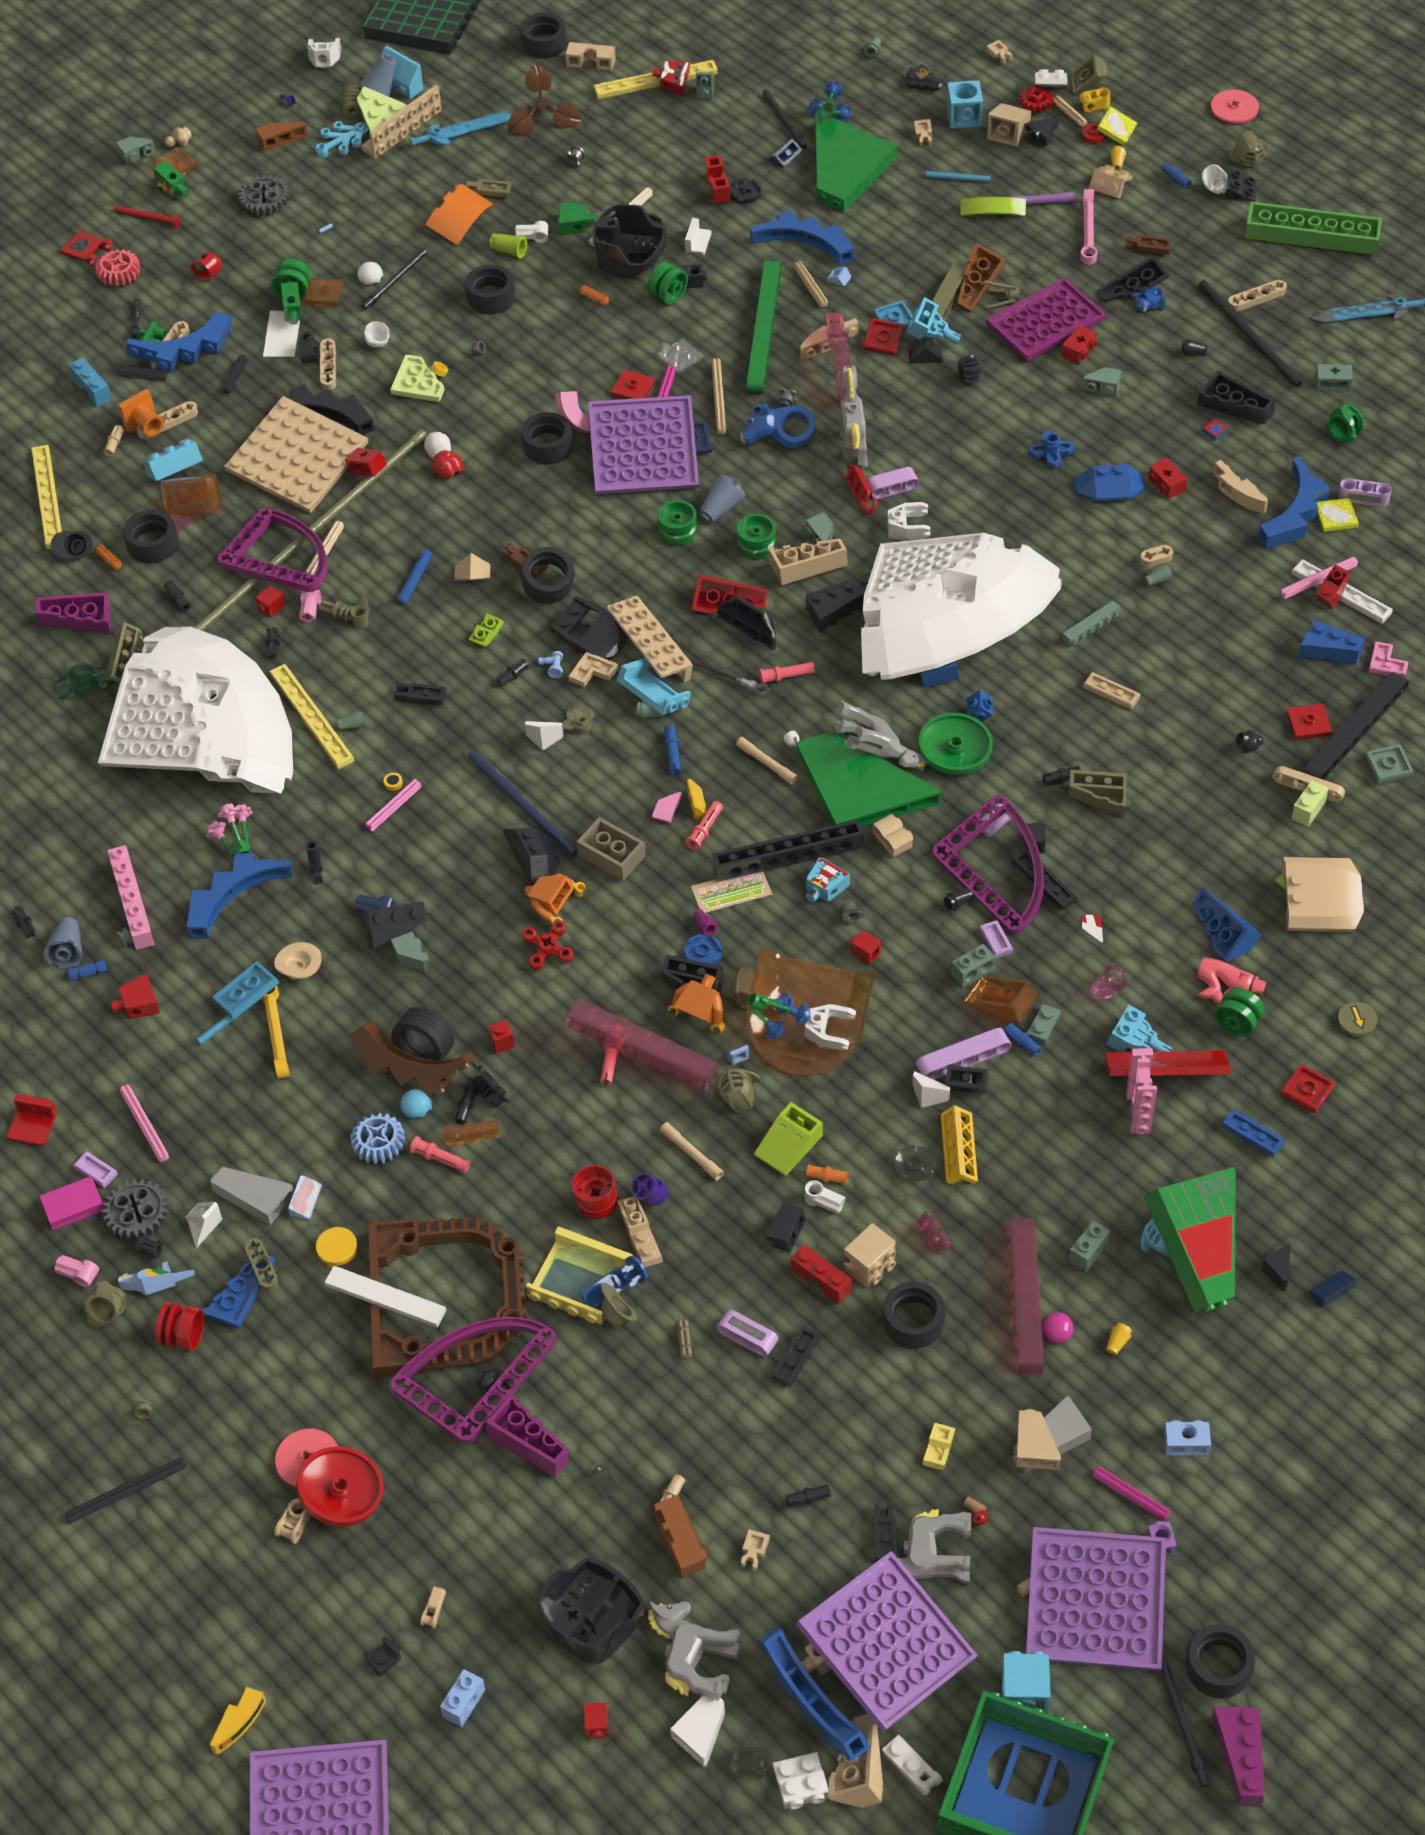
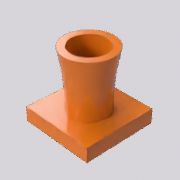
M145 389L118 404L125 430L128 433L136 430L137 425L149 437L156 436L162 431L164 419L156 414L149 390Z

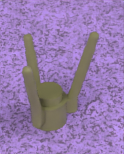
M983 281L984 284L1006 288L1005 290L988 289V292L1004 293L1005 299H1008L1007 301L986 306V309L1006 304H1015V300H1019L1020 290L1016 285Z

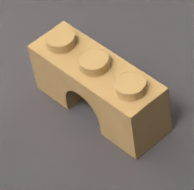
M569 42L566 51L567 67L582 68L584 62L595 61L598 70L612 71L616 59L615 46Z

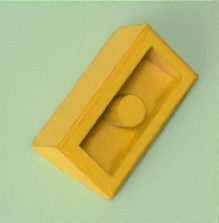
M687 779V792L695 820L701 819L707 813L702 789L691 779Z

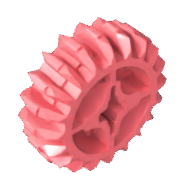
M118 249L116 251L111 250L110 253L105 252V255H101L95 264L98 279L101 283H105V285L110 284L111 287L114 285L117 287L119 285L125 286L126 283L131 284V281H135L140 272L139 260L135 254L130 251L126 252L124 249L121 251Z

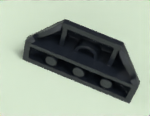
M738 595L717 605L718 618L773 651L776 649L773 617Z
M522 827L503 830L530 886H534L539 877L552 876L560 860L545 833L534 828Z

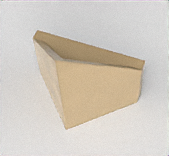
M470 553L455 565L454 579L455 581L490 580V564Z

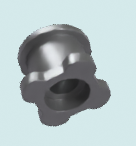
M573 146L571 152L567 151L565 153L566 163L579 167V161L585 157L584 150L579 146Z
M781 388L779 391L781 396L777 400V405L779 408L793 406L797 400L795 398L796 391Z
M845 900L839 907V911L842 914L841 918L843 921H847L848 925H854L858 919L864 916L863 912L858 910L855 900Z

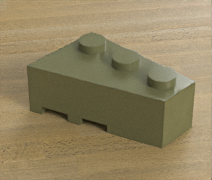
M1071 770L1069 797L1124 817L1127 774Z

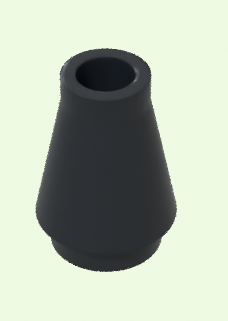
M1188 339L1183 341L1181 352L1186 356L1206 355L1208 346Z
M970 889L947 893L943 899L944 905L948 910L956 911L966 902L973 899V894Z

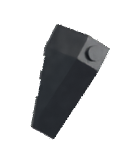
M1153 255L1102 286L1097 292L1104 302L1156 286L1170 276Z

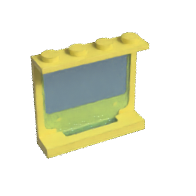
M558 1227L555 1231L556 1242L533 1284L527 1283L526 1285L527 1296L533 1301L544 1302L554 1309L559 1308L572 1316L578 1315L590 1323L602 1325L605 1318L603 1317V1311H601V1305L596 1308L587 1306L579 1292L616 1267L625 1266L626 1258L633 1256V1254Z

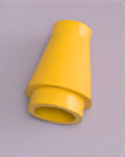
M1115 146L1110 152L1112 166L1114 170L1120 171L1126 151L1121 146Z
M1117 1323L1116 1326H1113L1106 1351L1116 1356L1131 1338V1328L1122 1323Z

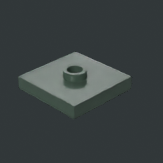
M1401 744L1365 752V758L1378 784L1414 775V771Z

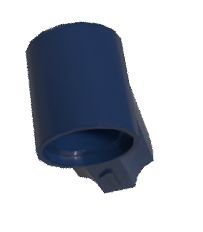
M360 894L356 898L355 911L363 913L364 910L395 906L396 903L387 896H382L378 899Z

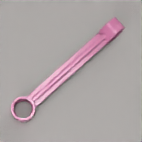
M1084 189L1083 194L1084 247L1081 249L1080 260L1086 265L1094 264L1097 261V249L1094 247V189Z

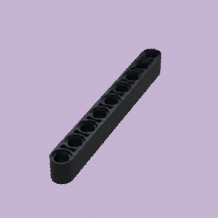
M1391 672L1304 768L1303 773L1325 780L1405 692L1409 685V680Z

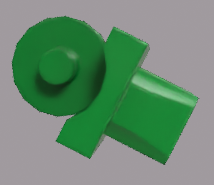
M152 321L149 328L139 330L136 337L140 341L159 342L160 340L158 339L166 337L165 328L158 327L157 322Z

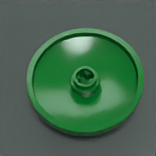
M945 713L933 717L922 727L918 747L923 759L934 769L947 774L963 775L979 770L988 762L992 753L993 739L988 728L978 719L961 713Z

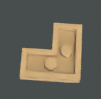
M586 652L570 673L569 681L583 687L587 685L593 675L610 681L618 670V664Z

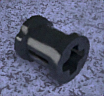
M142 1235L137 1242L136 1252L150 1254L156 1259L161 1254L163 1242L160 1240L153 1241L147 1239V1236Z

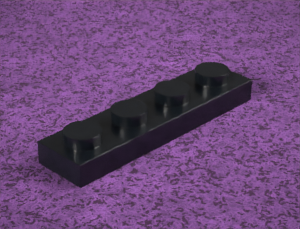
M1026 849L1013 857L1012 863L1034 883L1033 860L1030 851ZM1043 865V893L1061 910H1064L1077 901V896Z

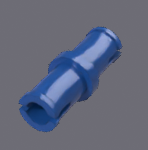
M1169 162L1165 163L1162 167V171L1169 175L1173 182L1179 183L1184 189L1191 185L1192 181L1183 175L1180 169L1177 170Z
M1010 1023L1004 1030L1005 1034L1017 1042V1046L1023 1047L1033 1057L1037 1056L1042 1050L1041 1046L1029 1038L1030 1035L1028 1033H1023L1013 1023Z

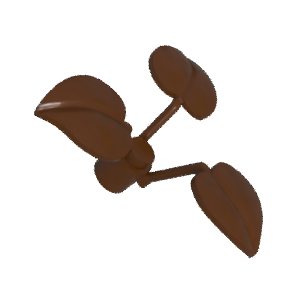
M538 63L533 64L525 77L526 87L531 92L539 91V96L534 101L535 106L529 114L524 108H519L511 114L507 126L509 134L524 136L531 133L534 129V120L530 116H532L537 108L543 110L547 107L555 112L553 121L562 128L573 127L581 122L579 112L572 102L562 101L557 105L556 110L542 96V91L550 89L552 80L548 71Z

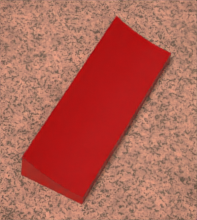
M1226 1050L1153 1052L1150 1075L1231 1074V1065L1229 1064ZM1106 1052V1072L1110 1076H1128L1132 1052Z

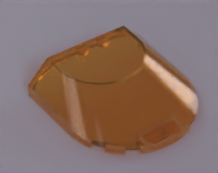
M760 948L750 995L756 992L762 996L775 999L781 997L782 993H790L791 998L794 1000L795 1008H798L804 1002H806L808 1009L833 1004L851 1008L856 1013L854 1020L836 1017L828 1018L826 1035L849 1041L848 1050H836L826 1047L819 1048L815 1042H811L804 1037L806 1022H802L798 1026L796 1025L797 1022L794 1015L789 1014V1012L787 1015H779L776 1007L768 1005L764 1011H759V1013L772 1022H776L779 1019L783 1021L784 1033H782L780 1038L769 1040L765 1037L767 1033V1028L764 1026L765 1023L756 1015L750 1013L751 1008L747 1006V1028L754 1047L768 1063L790 1074L816 1075L839 1066L854 1052L862 1037L876 972L841 969L785 957Z

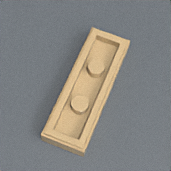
M1093 672L1083 684L1084 689L1130 710L1140 699V693Z

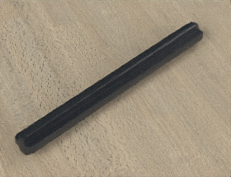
M179 1457L66 1511L64 1514L67 1522L71 1524L185 1469L184 1459Z

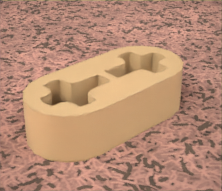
M1161 545L1144 550L1141 553L1140 563L1144 567H1153L1170 562L1173 556V549L1168 545Z

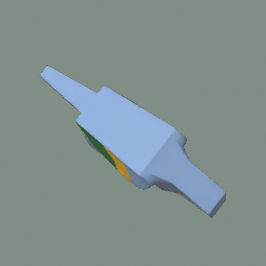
M163 1262L162 1266L157 1269H144L128 1275V1273L123 1274L118 1278L121 1290H136L144 1295H149L176 1286L175 1282L195 1275L194 1270L172 1273L168 1262Z

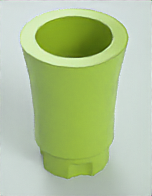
M494 233L491 236L489 245L490 248L497 252L506 253L521 259L526 253L527 239L525 236Z

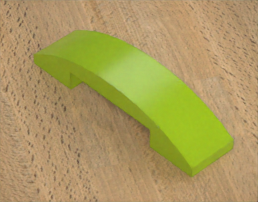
M977 197L961 199L960 216H1025L1026 199Z

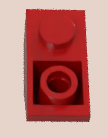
M1335 564L1315 592L1317 600L1333 609L1342 597L1351 573Z

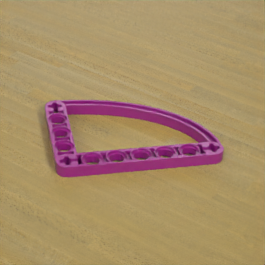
M271 508L259 510L218 556L219 565L223 569L306 592L316 591L323 583L328 570L327 555L316 533L300 520ZM272 522H277L298 532L312 544L318 554V564L314 575L249 558L243 556V554Z
M997 795L939 841L933 848V854L935 859L965 889L971 890L973 896L1010 933L1019 934L1031 923L1041 905L1044 891V870L1036 841L1024 819L1005 797ZM999 803V804H1002L1003 806H1002V807L996 806V804ZM983 813L990 814L987 820L980 819ZM1004 813L1009 816L1023 836L1034 865L1035 879L1032 897L1028 907L1021 916L957 854L960 849ZM969 825L976 827L972 832H967L965 829ZM954 837L961 838V841L958 844H953L951 842V840ZM938 851H945L946 856L948 857L945 858V856L942 853H939ZM951 861H958L959 865L952 868L949 866ZM965 872L971 873V877L966 880L962 879L961 875ZM977 884L984 886L979 892L973 890ZM990 896L996 898L995 902L992 904H988L985 902L986 899ZM1005 908L1008 910L1005 916L998 915L1000 909ZM1010 918H1012V920H1013L1015 923H1018L1019 926H1017V927H1016L1015 925L1012 926V923H1011V921H1010Z
M499 1317L478 1321L446 1334L418 1353L393 1377L391 1387L395 1395L461 1443L469 1444L483 1431L487 1420L508 1396L517 1391L555 1346L556 1334L548 1326L526 1318ZM499 1330H520L535 1334L534 1338L465 1418L410 1379L420 1368L438 1354L476 1335ZM550 1335L551 1341L546 1340L543 1343V1336L548 1337ZM530 1350H538L540 1354L537 1358H530L528 1352ZM519 1365L526 1367V1371L523 1374H517L514 1369ZM504 1381H510L513 1383V1386L509 1390H504L501 1388V1384ZM404 1382L405 1387L409 1390L408 1393L403 1387L398 1388L397 1383L402 1384ZM414 1393H421L423 1395L422 1400L418 1402L413 1401L411 1397ZM490 1397L499 1398V1403L495 1406H491L487 1402ZM436 1404L439 1406V1411L434 1414L427 1411L428 1407ZM479 1412L486 1415V1418L481 1422L474 1419L475 1414ZM452 1416L456 1419V1422L450 1426L444 1423L445 1418ZM470 1429V1436L467 1434L463 1436L462 1431H468Z

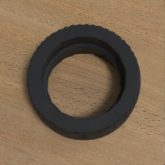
M544 12L530 15L524 19L520 27L521 45L524 52L531 57L539 59L552 58L562 53L567 43L566 27L563 19L555 14ZM542 33L552 34V36L546 38L534 37L535 35Z
M486 264L473 269L466 277V298L474 311L483 314H498L512 306L515 300V284L513 276L507 268L496 264ZM494 285L502 287L501 290L495 293H482L478 291L485 286Z
M551 412L538 413L529 417L521 429L524 454L529 460L543 465L563 461L569 456L573 447L572 428L569 421L562 415ZM548 433L561 437L551 443H539L533 440L539 435Z
M154 509L140 511L132 515L124 526L123 534L126 548L130 556L141 563L152 564L164 561L172 556L178 547L175 523L163 511ZM150 531H162L165 533L160 539L152 542L136 540L140 535Z
M545 546L536 548L526 556L522 564L521 583L524 591L530 598L540 603L550 604L563 600L573 586L575 575L573 562L567 553L556 547ZM549 564L561 569L565 579L557 585L546 586L536 582L530 575V572L539 565Z
M424 1007L409 1009L398 1020L391 1033V1040L394 1045L409 1054L429 1060H443L450 1052L455 1040L450 1024L437 1012ZM414 1031H417L421 1033L423 1036H425L431 1044L426 1043L421 1038H419Z
M916 1281L895 1286L886 1296L882 1309V1322L886 1334L894 1343L908 1349L924 1348L935 1342L945 1325V1305L939 1292L926 1283ZM916 1302L930 1308L934 1313V1319L923 1327L910 1328L897 1322L893 1313L899 1306L905 1303Z
M1217 1624L1201 1629L1193 1637L1187 1650L1186 1670L1190 1681L1201 1693L1213 1698L1232 1697L1239 1694L1251 1680L1255 1666V1654L1251 1642L1242 1632L1228 1625ZM1223 1645L1231 1648L1238 1654L1242 1661V1669L1237 1675L1230 1678H1217L1208 1674L1201 1667L1198 1655L1205 1647Z

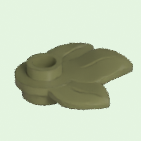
M578 708L569 709L566 712L567 719L561 722L563 729H576L580 733L589 731L594 712L591 709L584 711Z

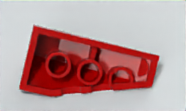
M698 573L692 610L709 614L718 612V604L737 595L758 608H764L769 590Z

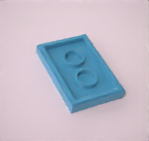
M256 961L212 998L225 1012L235 1019L279 984V981Z

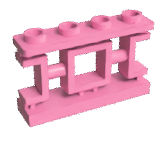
M1152 1048L1132 1049L1126 1089V1098L1131 1100V1106H1133L1131 1134L1143 1135L1151 1132L1157 1086H1152V1079H1150L1153 1060Z

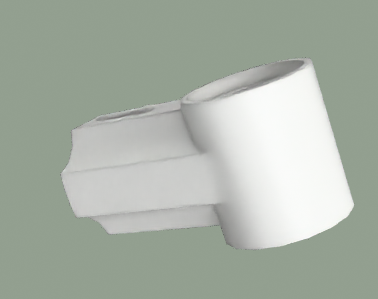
M537 221L534 225H516V236H525L526 239H534L538 243H543L548 238V224L544 221Z
M814 1180L806 1184L804 1199L809 1206H820L836 1214L840 1213L845 1202L844 1196L824 1188L819 1181Z

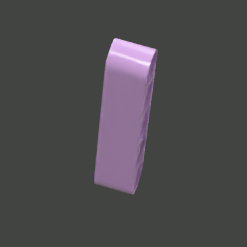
M995 1028L924 1055L916 1061V1066L922 1075L935 1080L947 1075L948 1065L969 1067L1007 1052L1012 1044L1002 1028Z

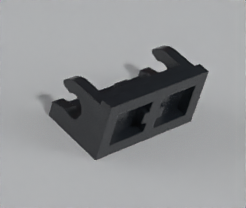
M782 1203L766 1235L768 1240L773 1241L771 1246L791 1253L806 1222L803 1208Z

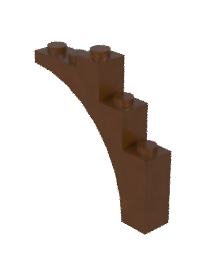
M374 1021L361 1026L349 1034L374 1075L379 1072L385 1074L391 1070L400 1086L408 1083L410 1086L418 1081L428 1097L433 1094L437 1097L445 1092L446 1089L444 1087L450 1084L449 1079L456 1075L455 1071L458 1069L460 1071L465 1070L471 1066L469 1062L475 1059L472 1051L461 1057L449 1060H429L416 1057L394 1045L379 1030Z

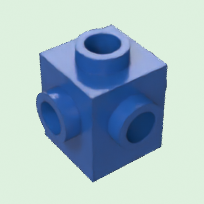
M981 690L967 698V715L981 722L993 716V698Z

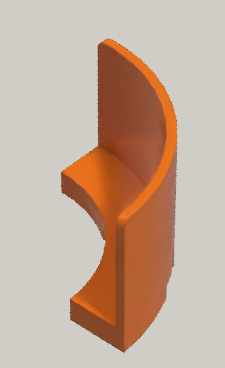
M459 184L455 186L453 193L449 192L442 201L444 203L440 208H435L425 225L458 245L475 220L486 209L492 207L493 203L464 184Z

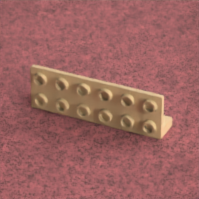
M433 86L371 131L370 140L361 145L362 151L376 159L442 111L439 86Z
M638 596L607 606L609 613L661 678L676 673L684 682L691 679L693 664Z

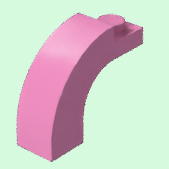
M577 391L555 394L558 412L569 421L571 428L581 433L591 434L590 419L579 408Z

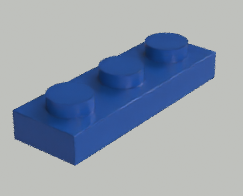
M1235 1109L1231 1111L1222 1123L1223 1128L1273 1158L1285 1143L1284 1138Z

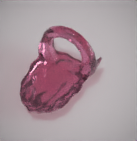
M1117 965L1107 966L1102 976L1098 977L1093 983L1092 995L1097 999L1106 1000L1115 996L1119 991L1124 990L1129 985V983L1127 984L1124 971ZM1110 970H1115L1119 973L1121 983L1110 975Z

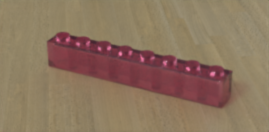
M580 998L575 1000L567 1014L565 1025L571 1030L581 1032L590 1039H596L607 1047L621 1051L626 1056H632L644 1064L654 1066L663 1073H669L680 1081L692 1084L697 1089L708 1091L717 1075L719 1063Z
M1010 1218L1009 1226L1005 1227L1006 1239H1010V1244H1007L1006 1251L1007 1257H1011V1262H1008V1275H1012V1280H1009V1293H1013V1298L1010 1299V1311H1014V1317H1011V1330H1015V1335H1012V1348H1016V1354H1013V1367H1017L1018 1375H1043L1044 1352L1035 1218Z

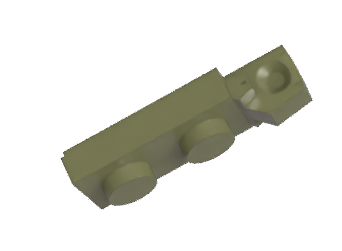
M479 179L476 182L467 181L466 183L468 188L479 195L509 198L510 182Z

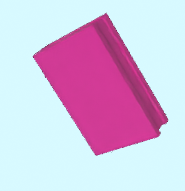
M92 1176L40 1195L52 1230L64 1227L104 1210Z

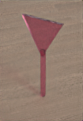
M221 504L195 515L169 516L173 519L178 534L192 519L223 508L226 504Z

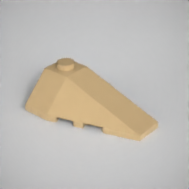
M869 1714L854 1717L852 1724L862 1731L870 1749L854 1761L839 1754L837 1759L839 1762L836 1772H832L829 1779L828 1798L832 1801L860 1808L882 1802L883 1780L877 1724Z

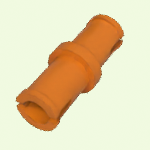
M807 1166L806 1177L821 1179L826 1183L832 1181L847 1184L848 1171L834 1170L829 1166H826V1168Z

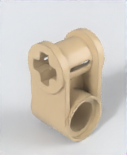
M299 1498L289 1503L275 1528V1536L288 1538L294 1544L299 1541L310 1519V1514L304 1509ZM299 1509L304 1510L301 1514H295Z

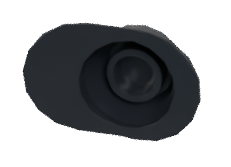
M62 531L54 535L50 546L54 555L59 558L81 559L89 555L93 544L91 537L85 532Z

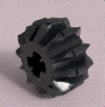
M966 355L958 359L957 372L961 382L965 385L978 382L981 372L977 358L973 355Z

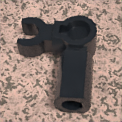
M307 841L305 845L311 873L314 874L315 884L323 883L321 875L323 869L317 841Z

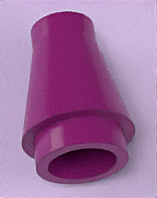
M702 909L696 910L693 917L697 922L700 932L706 936L714 934L717 930L716 920Z

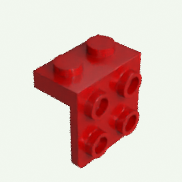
M16 1094L13 1101L17 1113L8 1131V1139L44 1146L58 1115L54 1101L48 1098L32 1097L28 1094Z

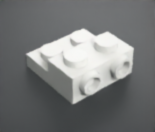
M1040 69L1038 72H1035L1034 87L1038 85L1040 87H1066L1067 73H1064V70H1054V73H1048V70Z
M817 1752L773 1763L784 1809H798L803 1804L811 1802L818 1804L828 1798L829 1790Z

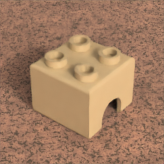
M871 1223L844 1249V1255L851 1260L849 1263H844V1270L866 1288H869L872 1284L876 1285L881 1280L882 1274L885 1271H891L896 1265L895 1240Z

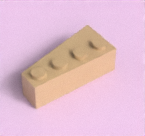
M841 539L818 541L816 545L802 543L800 547L792 548L790 545L783 546V549L776 550L774 547L768 548L769 564L781 585L848 565L847 549Z

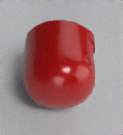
M207 252L202 255V260L196 259L190 266L198 278L208 282L221 271L222 262L215 253ZM196 263L202 264L205 269L199 272L196 268Z

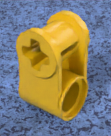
M1099 88L1080 94L1079 101L1083 104V110L1090 113L1096 110L1107 109L1110 106V90Z

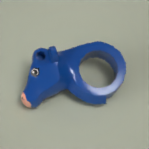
M763 403V406L755 405L745 429L740 434V440L744 445L751 446L758 440L773 436L784 447L790 449L804 447L812 441L816 433L814 415L809 409L800 405L769 409L767 403ZM801 418L808 423L809 428L802 436L792 437L784 432L783 426L790 419Z

